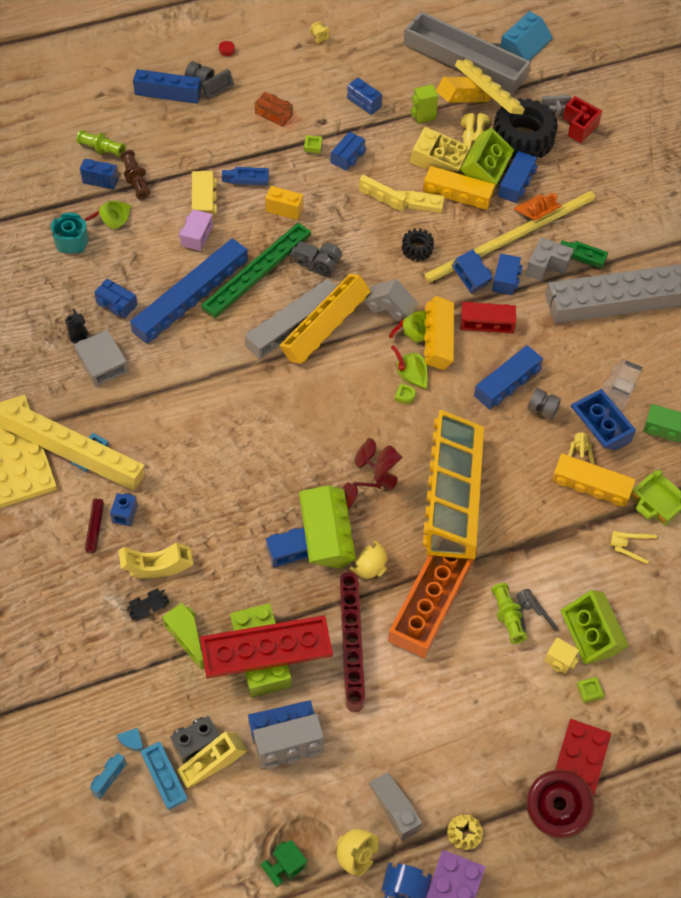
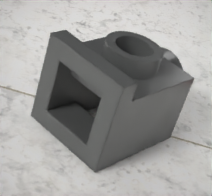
M300 241L297 247L292 249L291 257L294 258L295 263L308 267V270L312 272V262L317 256L319 248Z

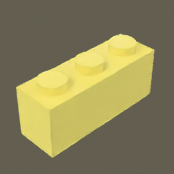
M192 171V210L212 214L214 222V214H217V204H214V201H217V191H214V188H217V178H213V171Z

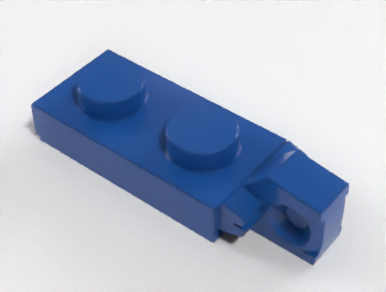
M235 167V169L222 170V182L268 186V168Z

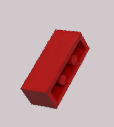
M462 302L460 330L514 334L516 305Z

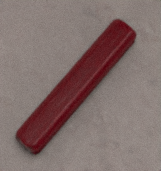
M95 498L92 502L85 551L87 553H95L97 549L104 506L103 499Z

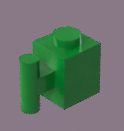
M292 839L287 843L283 841L275 847V852H273L275 865L272 866L268 860H265L260 865L276 888L283 884V880L279 876L281 873H284L288 880H291L307 868L306 858Z

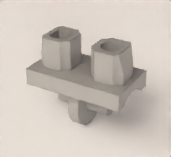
M571 95L541 97V104L547 105L548 109H551L555 115H560V113H564L566 104L571 100Z

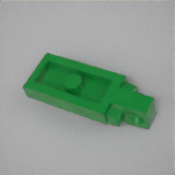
M561 240L560 243L574 249L572 259L600 269L603 268L608 252L578 241L569 243Z

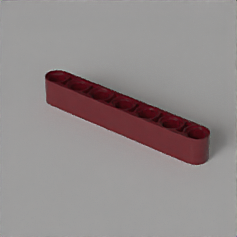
M345 572L340 577L345 705L349 711L359 712L364 707L365 700L358 576L355 573ZM350 582V583H352L353 585H352V586H346L345 583ZM353 601L354 604L348 605L345 602ZM352 619L355 623L349 624L346 621ZM350 638L356 639V642L350 643L347 640ZM353 657L356 658L358 661L353 663L350 662L348 659ZM356 677L359 681L351 682L349 678ZM358 697L360 701L352 702L350 698Z

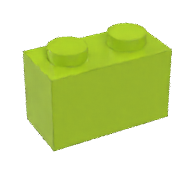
M433 84L414 88V95L412 96L413 107L411 108L412 117L415 118L417 124L436 120L438 94Z

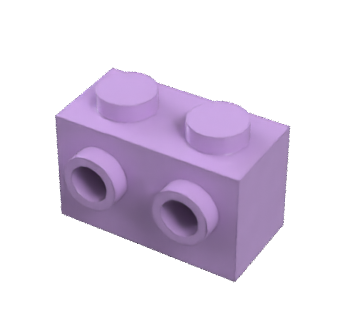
M192 210L190 216L186 217L184 228H181L179 232L181 246L202 251L213 228L212 214Z

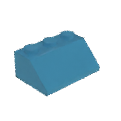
M528 11L502 36L500 48L530 61L553 37L543 18Z

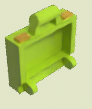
M659 469L639 483L632 490L630 496L638 502L636 510L647 520L655 517L666 526L681 512V490L662 475L663 472Z

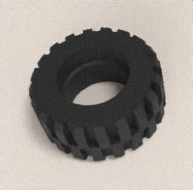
M522 98L517 99L520 101V105L525 108L522 115L510 113L501 106L496 113L493 129L514 149L511 155L512 158L513 156L515 158L518 151L537 157V159L538 157H544L551 151L554 146L558 124L554 112L548 109L547 105L528 98L526 100ZM526 127L532 129L535 132L525 133L518 131L515 128Z

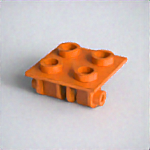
M550 193L547 196L539 194L514 207V210L536 221L562 207V205L557 203L558 196L556 193Z

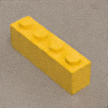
M443 77L436 89V92L448 103L488 102L492 98L469 77Z
M430 166L424 179L423 192L445 196V199L488 210L494 194L495 184Z
M435 296L425 306V364L445 370L454 361V302Z
M562 453L552 481L560 486H568L574 488L579 493L585 492L593 495L596 499H605L616 506L624 507L628 503L636 480Z

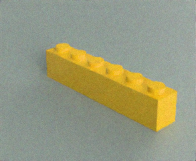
M349 274L279 345L290 362L298 364L305 362L308 356L318 349L320 344L332 334V331L341 325L343 320L355 310V307L366 299V296L371 291L361 275Z

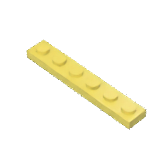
M468 59L456 61L455 66L508 112L523 114L525 108L520 105V101L512 98L509 92L502 90L501 85L493 82L490 76L484 75L480 68L473 65L472 61Z

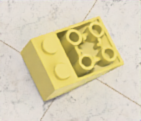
M424 127L412 150L409 163L423 169H429L432 166L447 171H459L470 146Z

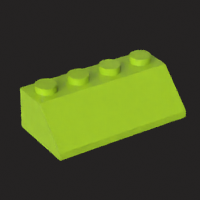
M327 485L300 491L299 497L309 563L343 569L356 559L344 489Z

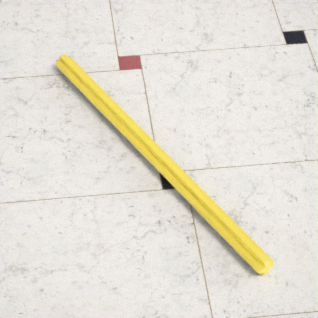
M589 191L563 204L562 207L543 216L541 219L531 220L473 250L482 257L595 200L596 195L593 191ZM455 259L425 273V280L431 283L454 271L452 264Z

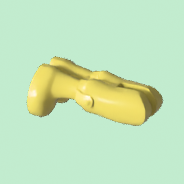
M468 113L461 118L460 124L463 128H466L462 138L464 139V144L470 146L467 155L478 135L484 132V129H488L491 126V118L485 114L479 113L477 115V130L475 133L473 130L475 125L474 113Z

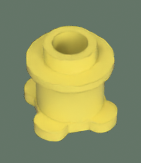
M322 22L312 24L310 33L316 37V43L329 39L328 32L330 30L328 27L324 28Z

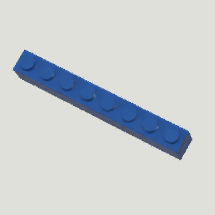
M231 238L130 321L132 333L146 344L156 339L163 330L168 329L187 310L193 308L203 297L208 296L210 291L220 286L239 267L244 266L248 261L247 248Z

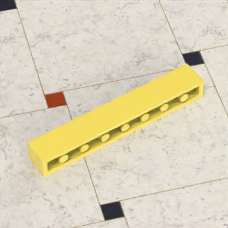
M8 400L0 410V427L115 483L135 491L144 478V464L11 400Z

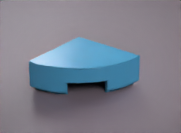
M138 728L117 734L119 742L126 748L134 751L144 749Z

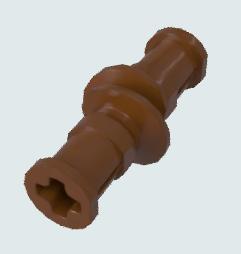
M133 150L122 152L120 159L125 164L124 177L126 182L132 184L135 188L137 199L147 198L151 192L145 184V169L139 167Z

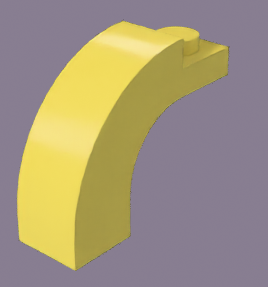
M174 543L162 551L153 553L138 552L126 547L119 550L121 569L130 571V576L135 578L151 579L170 576L182 572L193 565L191 547L179 543Z

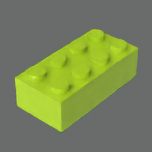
M270 603L230 613L233 631L276 624ZM288 665L244 672L251 698L292 688Z

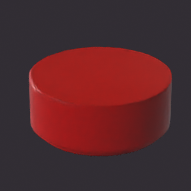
M223 41L219 44V53L221 55L230 56L234 54L235 45L233 42Z

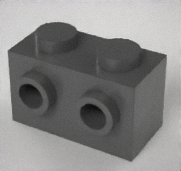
M207 716L194 720L192 725L186 728L181 727L175 730L170 739L182 764H185L220 735L210 717Z

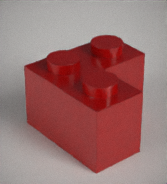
M574 96L566 104L563 120L570 123L568 137L582 144L598 127L602 110Z

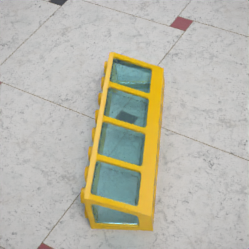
M439 410V418L434 420V429H437V431L433 432L432 443H436V446H432L431 458H435V460L430 461V472H433V476L429 475L428 487H432V491H427V502L430 503V506H426L425 518H429V522H424L423 547H427L426 555L475 559L484 426L444 410Z

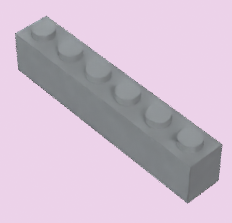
M329 279L320 282L314 289L304 293L301 298L292 301L282 311H278L273 317L263 321L260 326L250 330L245 335L246 347L259 360L279 347L337 286Z

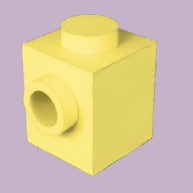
M557 637L549 649L544 662L551 665L555 671L566 674L569 668L574 669L577 665L579 658L576 656L579 650Z

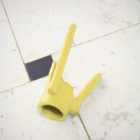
M582 432L577 433L574 436V442H571L568 456L572 457L574 449H576L577 452H580V457L583 458L584 452L588 450L590 463L595 465L592 444L589 443V435Z
M613 530L610 546H615L616 552H621L648 564V560L622 547H627L628 538L656 539L658 536Z

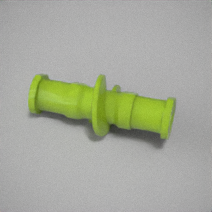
M80 130L77 133L76 141L78 144H86L89 147L95 148V151L100 155L107 152L116 154L120 158L121 153L126 151V144L110 140L106 137L105 133L101 132L98 135H94L84 130Z
M507 583L496 584L491 588V592L495 595L498 608L500 609L496 615L499 622L504 623L506 629H508L510 643L520 644L528 638L527 633L523 631L520 619L523 617L522 612L519 611L521 606L513 602Z

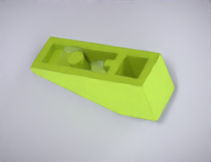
M180 603L162 616L163 625L196 665L203 669V657L194 618L196 615L190 607L186 608L183 603Z

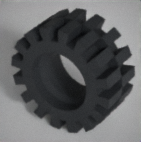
M414 228L413 232L409 230L408 234L405 233L402 240V251L404 255L406 254V258L411 257L412 261L415 258L417 262L420 259L424 261L426 258H429L433 253L434 246L432 234H427V230L422 232L421 228H419V231H416V228ZM413 243H421V244H423L424 246H422V247H415V246H413L412 244H413Z

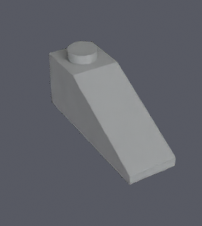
M389 773L369 782L371 789L401 841L421 830L422 822Z

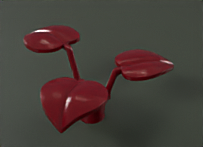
M367 438L365 443L361 445L355 456V465L362 468L368 463L374 468L376 484L362 482L351 484L347 482L342 487L345 491L347 509L352 506L357 498V486L376 487L378 489L382 486L388 490H392L396 486L397 476L387 471L403 457L394 447L386 446L379 453L377 464L375 465L370 460L376 452L375 441L372 438Z

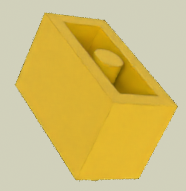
M271 186L265 197L266 212L298 220L304 208L303 194Z

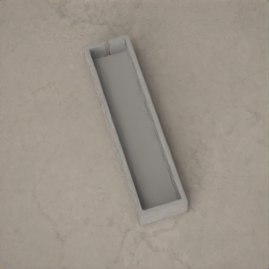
M422 11L404 29L403 44L458 69L455 66L457 60L464 61L468 59L473 62L475 67L480 68L484 75L490 76L493 82L501 85V89L509 92L511 95L517 91L529 75L530 61Z
M681 264L548 282L545 296L548 306L551 308L550 312L554 324L681 306Z

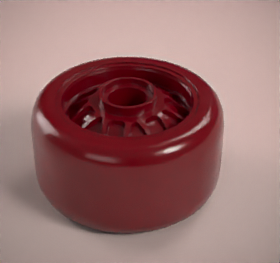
M562 769L550 770L537 777L528 790L526 799L528 815L534 826L545 835L557 839L572 838L582 833L589 826L595 810L594 797L588 784L577 774ZM558 797L566 800V807L563 810H557L554 807V801Z

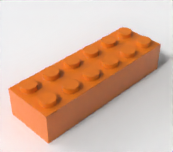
M439 536L432 551L465 553L466 546ZM429 555L389 630L388 642L425 659L475 559Z

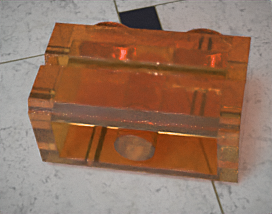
M264 92L255 102V114L283 127L293 116V105L274 94Z

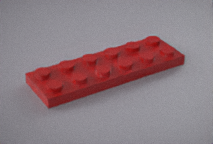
M325 615L200 636L206 679L333 657Z

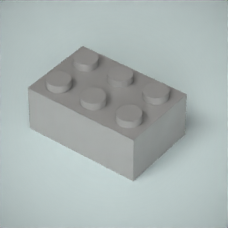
M317 714L253 730L255 749L261 769L271 770L282 763L293 764L301 758H316L320 756V753H324V736Z

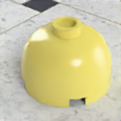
M376 539L372 541L374 543L372 547L368 545L354 560L356 566L354 568L352 566L349 567V570L359 578L371 579L376 575L380 577L387 569L385 564L388 560V554L386 549Z
M352 829L341 836L337 841L336 852L340 866L354 876L359 877L366 873L374 862L370 860L372 854H377L378 837L365 829Z

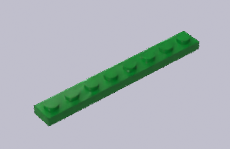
M299 222L206 300L202 304V310L214 319L291 254L292 249L297 247L300 241H306L311 236V231Z

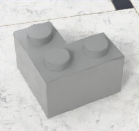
M540 237L528 262L526 276L542 281L548 269L565 275L574 249Z
M397 279L373 285L370 289L371 292L364 300L371 311L377 313L387 310L397 322L412 314L418 305V302Z

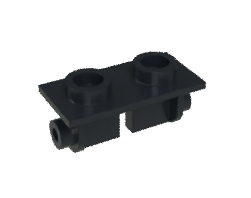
M73 308V315L68 316L65 319L70 341L78 343L82 339H87L88 331L84 326L86 322L81 313L78 314Z
M157 588L148 592V597L143 600L138 597L128 602L130 606L126 610L131 608L132 612L129 613L131 620L136 619L138 621L149 615L148 606H151L153 612L167 607L166 604L170 603L167 596H162L165 589L159 591Z

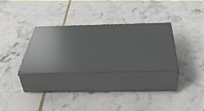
M226 69L201 83L205 98L210 99L234 85L230 70Z

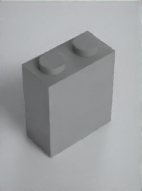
M108 330L99 332L90 338L74 344L76 355L95 387L129 372L127 361Z

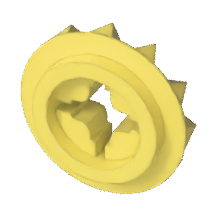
M460 814L453 818L448 825V838L456 848L472 850L480 844L483 838V827H481L479 820L472 817L471 814ZM466 824H468V830L472 834H467L465 839L462 840V831H459V829H464Z

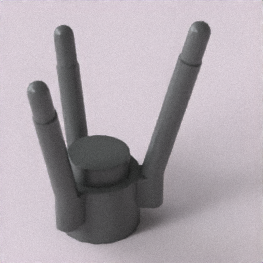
M524 589L517 593L516 598L518 601L516 603L520 604L521 609L519 611L522 612V615V608L525 610L533 608L539 616L542 614L555 631L558 630V627L530 589ZM523 615L520 619L523 631L527 633Z

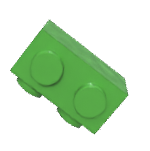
M651 404L643 432L680 443L681 412Z

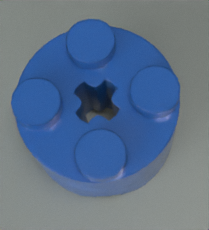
M388 863L381 892L384 893V898H426L432 875L428 873L426 877L422 875L423 870L399 863L397 868L392 867V863Z

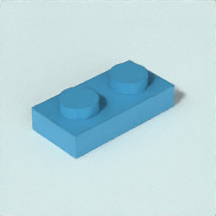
M117 753L114 758L110 757L104 766V771L101 775H97L91 783L92 787L90 789L93 796L99 800L103 797L127 765L125 757Z

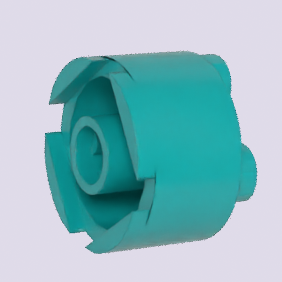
M63 213L60 218H55L52 221L51 232L54 244L59 252L82 253L89 242L86 221L79 214Z

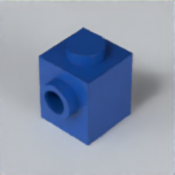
M128 493L116 494L110 511L112 523L131 527L138 508L136 497Z

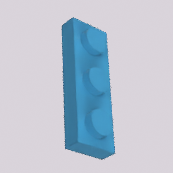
M161 742L141 750V755L167 810L188 801Z

